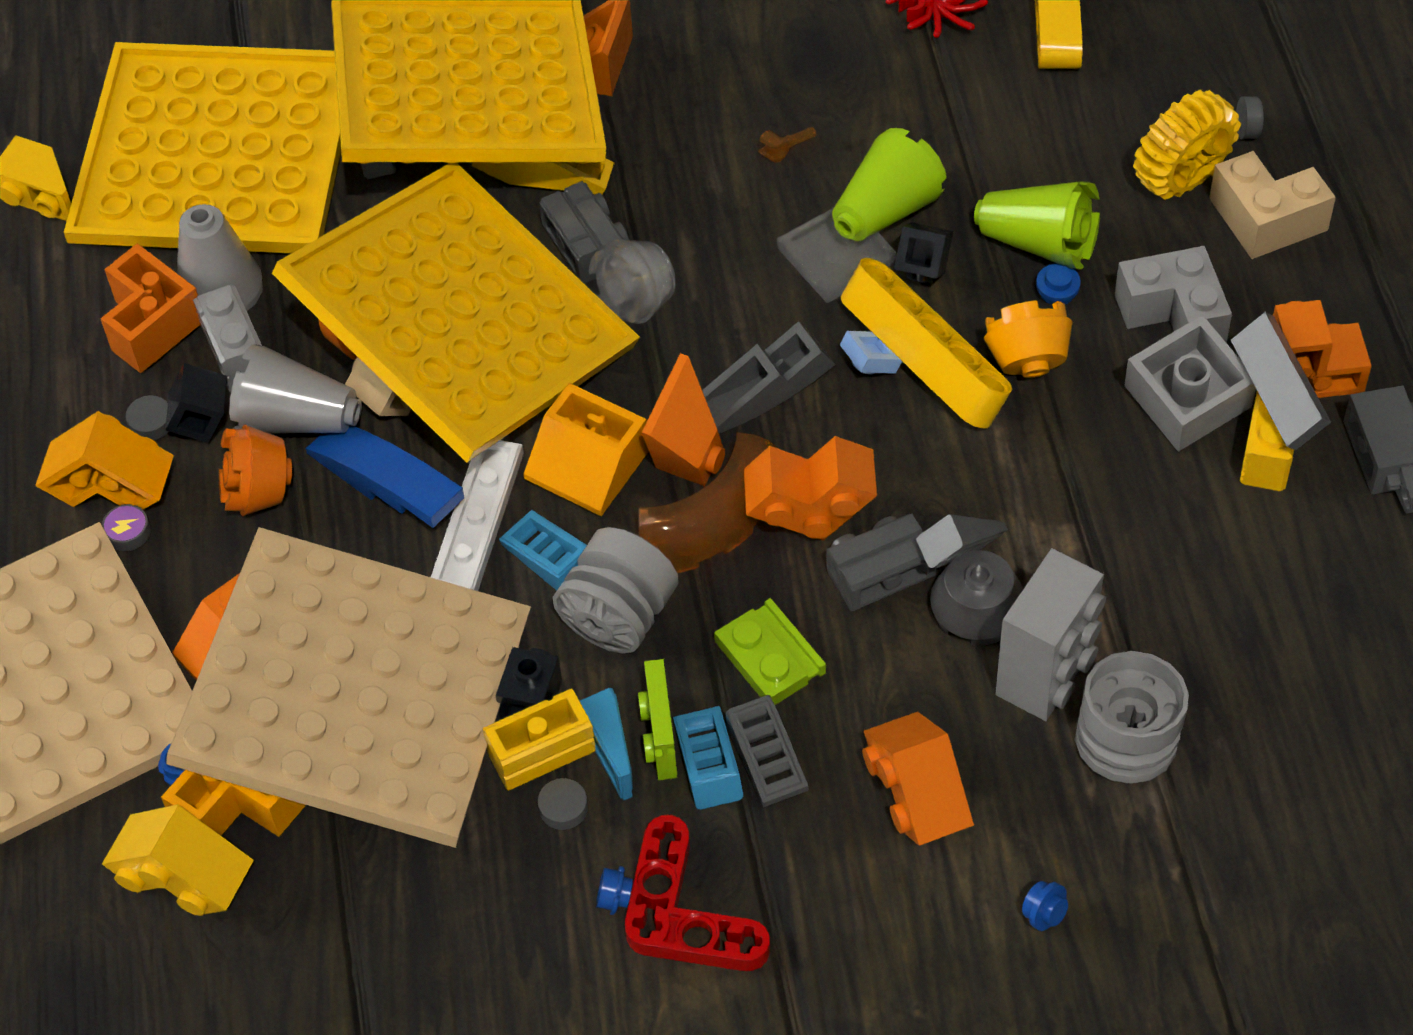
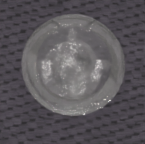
M612 240L602 250L597 251L590 261L589 275L596 273L597 285L601 293L597 296L624 321L634 324L647 322L674 293L675 273L672 263L665 251L654 242Z

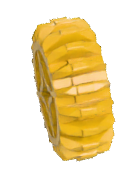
M1197 90L1192 95H1184L1179 103H1171L1170 109L1164 114L1160 113V118L1155 124L1149 125L1150 131L1141 138L1142 146L1134 154L1137 159L1134 161L1133 168L1136 170V176L1141 180V184L1150 192L1152 191L1155 195L1166 200L1173 196L1181 197L1184 192L1193 190L1199 184L1204 183L1209 176H1213L1215 165L1223 162L1225 157L1232 153V144L1239 137L1237 132L1240 129L1241 123L1238 120L1239 114L1233 110L1234 107L1219 94H1214L1211 90L1205 92Z

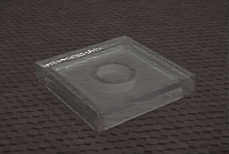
M833 208L777 238L778 249L826 303L842 295L861 259L872 258L892 268L895 266L897 252L878 232L862 241L847 239L840 235L834 226Z

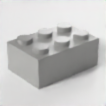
M1051 548L1002 620L996 696L1044 721H1047L1056 706L1060 709L1065 707L1075 688V683L1072 681L1079 671L1083 673L1088 672L1098 653V647L1094 646V642L1100 633L1102 622L1097 619L1106 601V596L1101 594L1103 573Z

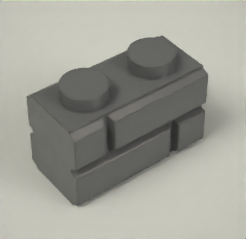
M581 181L565 188L562 193L557 191L541 199L539 205L542 225L574 274L584 284L601 277L604 272L608 274L624 267L627 262L625 247L629 245V238L625 228L619 221L613 224L610 220L609 208L601 193L593 195L587 184Z
M912 513L898 519L895 516L885 517L877 522L872 530L858 536L854 534L843 535L836 539L831 547L826 549L828 575L837 590L840 591L850 611H855L936 576V568L928 567L916 541L923 532Z

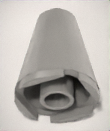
M202 204L186 210L179 221L177 274L196 287L198 296L227 285H235L245 309L248 311L256 304L263 290L262 273L259 265L218 208Z
M251 345L245 351L242 359L250 361L245 373L236 371L230 396V420L239 423L233 429H242L243 425L246 424L270 434L345 433L350 425L356 426L358 423L362 402L360 399H356L355 389L266 346Z

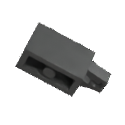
M1404 385L1350 394L1343 422L1371 495L1396 491L1405 513H1413V402L1409 401Z

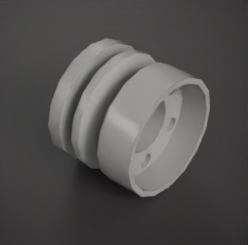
M607 527L598 529L577 559L578 566L570 570L564 579L565 581H563L554 594V608L561 619L575 633L590 643L612 652L631 653L640 646L645 638V634L655 622L654 615L659 614L678 586V573L671 561L658 548L642 537L617 528Z
M1136 651L1115 653L1096 663L1086 678L1077 722L1075 742L1080 757L1094 772L1111 781L1132 784L1150 781L1165 772L1176 756L1180 732L1183 728L1188 708L1189 692L1183 677L1170 663L1149 653Z

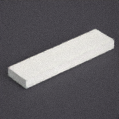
M499 440L470 461L462 484L464 499L454 508L431 578L472 590H479L524 454L522 444Z

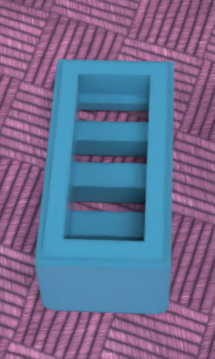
M533 510L528 512L499 538L503 547L555 590H558L563 581H565L564 579L570 570L578 566L577 559L587 546ZM537 531L540 532V534L536 538H534L527 546L524 545V543L530 537H532Z
M607 688L580 700V703L593 726L595 753L620 799L626 800L633 797L631 766L617 697L613 688Z
M720 706L673 717L696 808L701 810L741 800L743 798L740 774ZM716 729V732L692 738L688 737L690 734Z

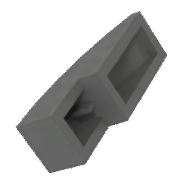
M798 321L765 350L756 344L702 391L720 434L756 418L788 400L836 364L814 335Z

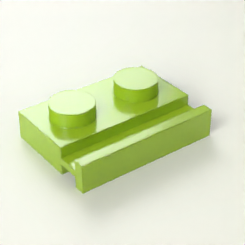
M771 598L766 600L765 605L756 611L751 609L714 632L715 643L759 697L770 695L774 705L808 685V681L817 675L821 677L826 674V663Z
M664 659L644 661L647 691L638 692L641 721L651 720L652 733L643 734L646 763L656 762L658 780L677 778V768Z

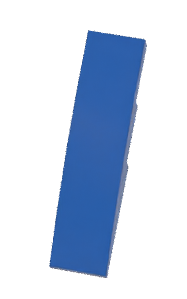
M352 425L349 426L345 433H322L305 448L309 456L370 500L377 496L401 514L409 510L432 528L464 499L463 488L430 465L396 445Z

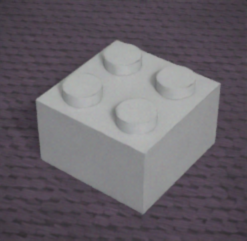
M1203 315L1128 359L1125 387L1178 452L1245 412L1253 405L1256 387L1245 366Z

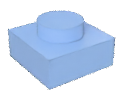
M846 331L840 343L842 349L852 360L853 366L861 373L870 375L875 373L896 374L902 363V360L873 332Z

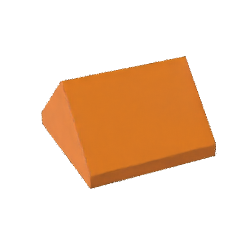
M608 0L584 15L597 94L613 95L633 38L630 0Z

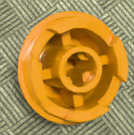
M1038 301L1022 302L1002 308V318L996 321L994 317H987L985 319L987 334L984 336V341L1003 373L1023 375V377L1027 378L1038 377L1049 373L1050 369L1066 362L1073 321L1067 317L1064 303L1056 301L1052 304L1053 309H1041L1038 306Z

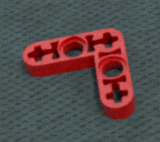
M661 815L654 818L648 824L644 833L625 918L626 940L630 948L644 956L739 971H754L761 968L770 956V936L766 927L760 922L747 918L677 908L690 851L689 830L686 823L679 817ZM666 833H673L675 841H671L669 845L668 861L660 859V840L664 839ZM661 874L671 880L672 885L670 889L663 894L654 895L644 888L645 881L653 875ZM647 908L655 910L656 930L651 932L649 938L641 937L640 929H643L646 925L648 917ZM694 927L705 928L712 935L710 942L701 948L688 946L684 942L683 937L689 929ZM720 932H727L725 951L719 950ZM745 937L754 938L755 946H752L750 953H741L740 944H743Z

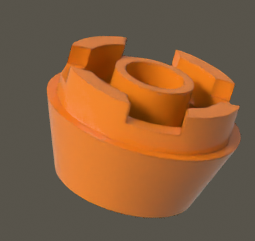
M246 424L243 425L242 429L226 428L222 436L221 447L229 448V451H226L224 454L223 469H219V494L221 503H225V511H240V514L245 516L281 504L285 494V487L290 485L292 479L291 458H286L284 440Z

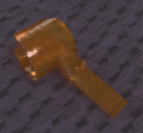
M813 127L782 138L773 131L767 130L760 137V142L765 144V146L759 149L758 153L773 162H781L787 155L789 148L815 137L816 131Z

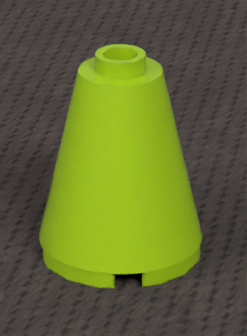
M889 128L875 139L833 208L834 226L840 235L847 239L862 241L936 201L943 194L942 183L946 180V171L940 157L926 141L921 138L916 143L906 137L910 131L903 128Z
M1084 181L992 191L986 193L983 200H978L974 211V222L976 225H979L981 233L985 236L1067 268L1082 269L1084 266L1080 260L1090 259L1097 240L1100 213L1092 212V199L1099 200V192L1095 184Z

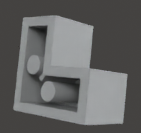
M1205 246L1119 262L1115 298L1127 329L1170 321L1173 330L1176 331L1203 315L1227 343L1232 312Z

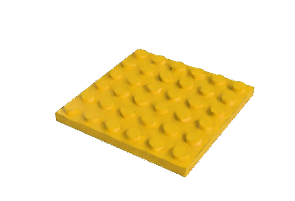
M331 0L342 162H357L361 164L370 162H401L405 164L414 162H445L449 164L458 162H489L493 164L502 162H532L537 164L545 162H575L580 164L605 162L606 143L581 0Z
M115 42L64 229L67 243L134 246L138 243L142 247L178 248L179 221L181 216L189 208L202 204L218 208L250 252L293 253L323 236L341 153L334 51Z
M458 163L445 165L277 261L272 272L292 294L466 463L552 405L568 383L578 387L633 349L640 338L636 332Z

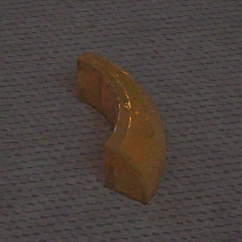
M737 432L735 446L728 463L709 485L690 497L671 504L640 507L639 537H642L658 548L671 561L677 573L696 569L699 567L700 561L711 558L722 551L725 554L729 553L753 534V527L759 521V519L746 515L744 468L769 446L778 447L770 440L755 434Z

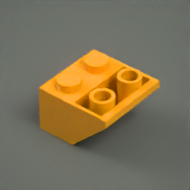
M568 383L543 417L524 471V479L602 516L649 452L642 435L647 419Z

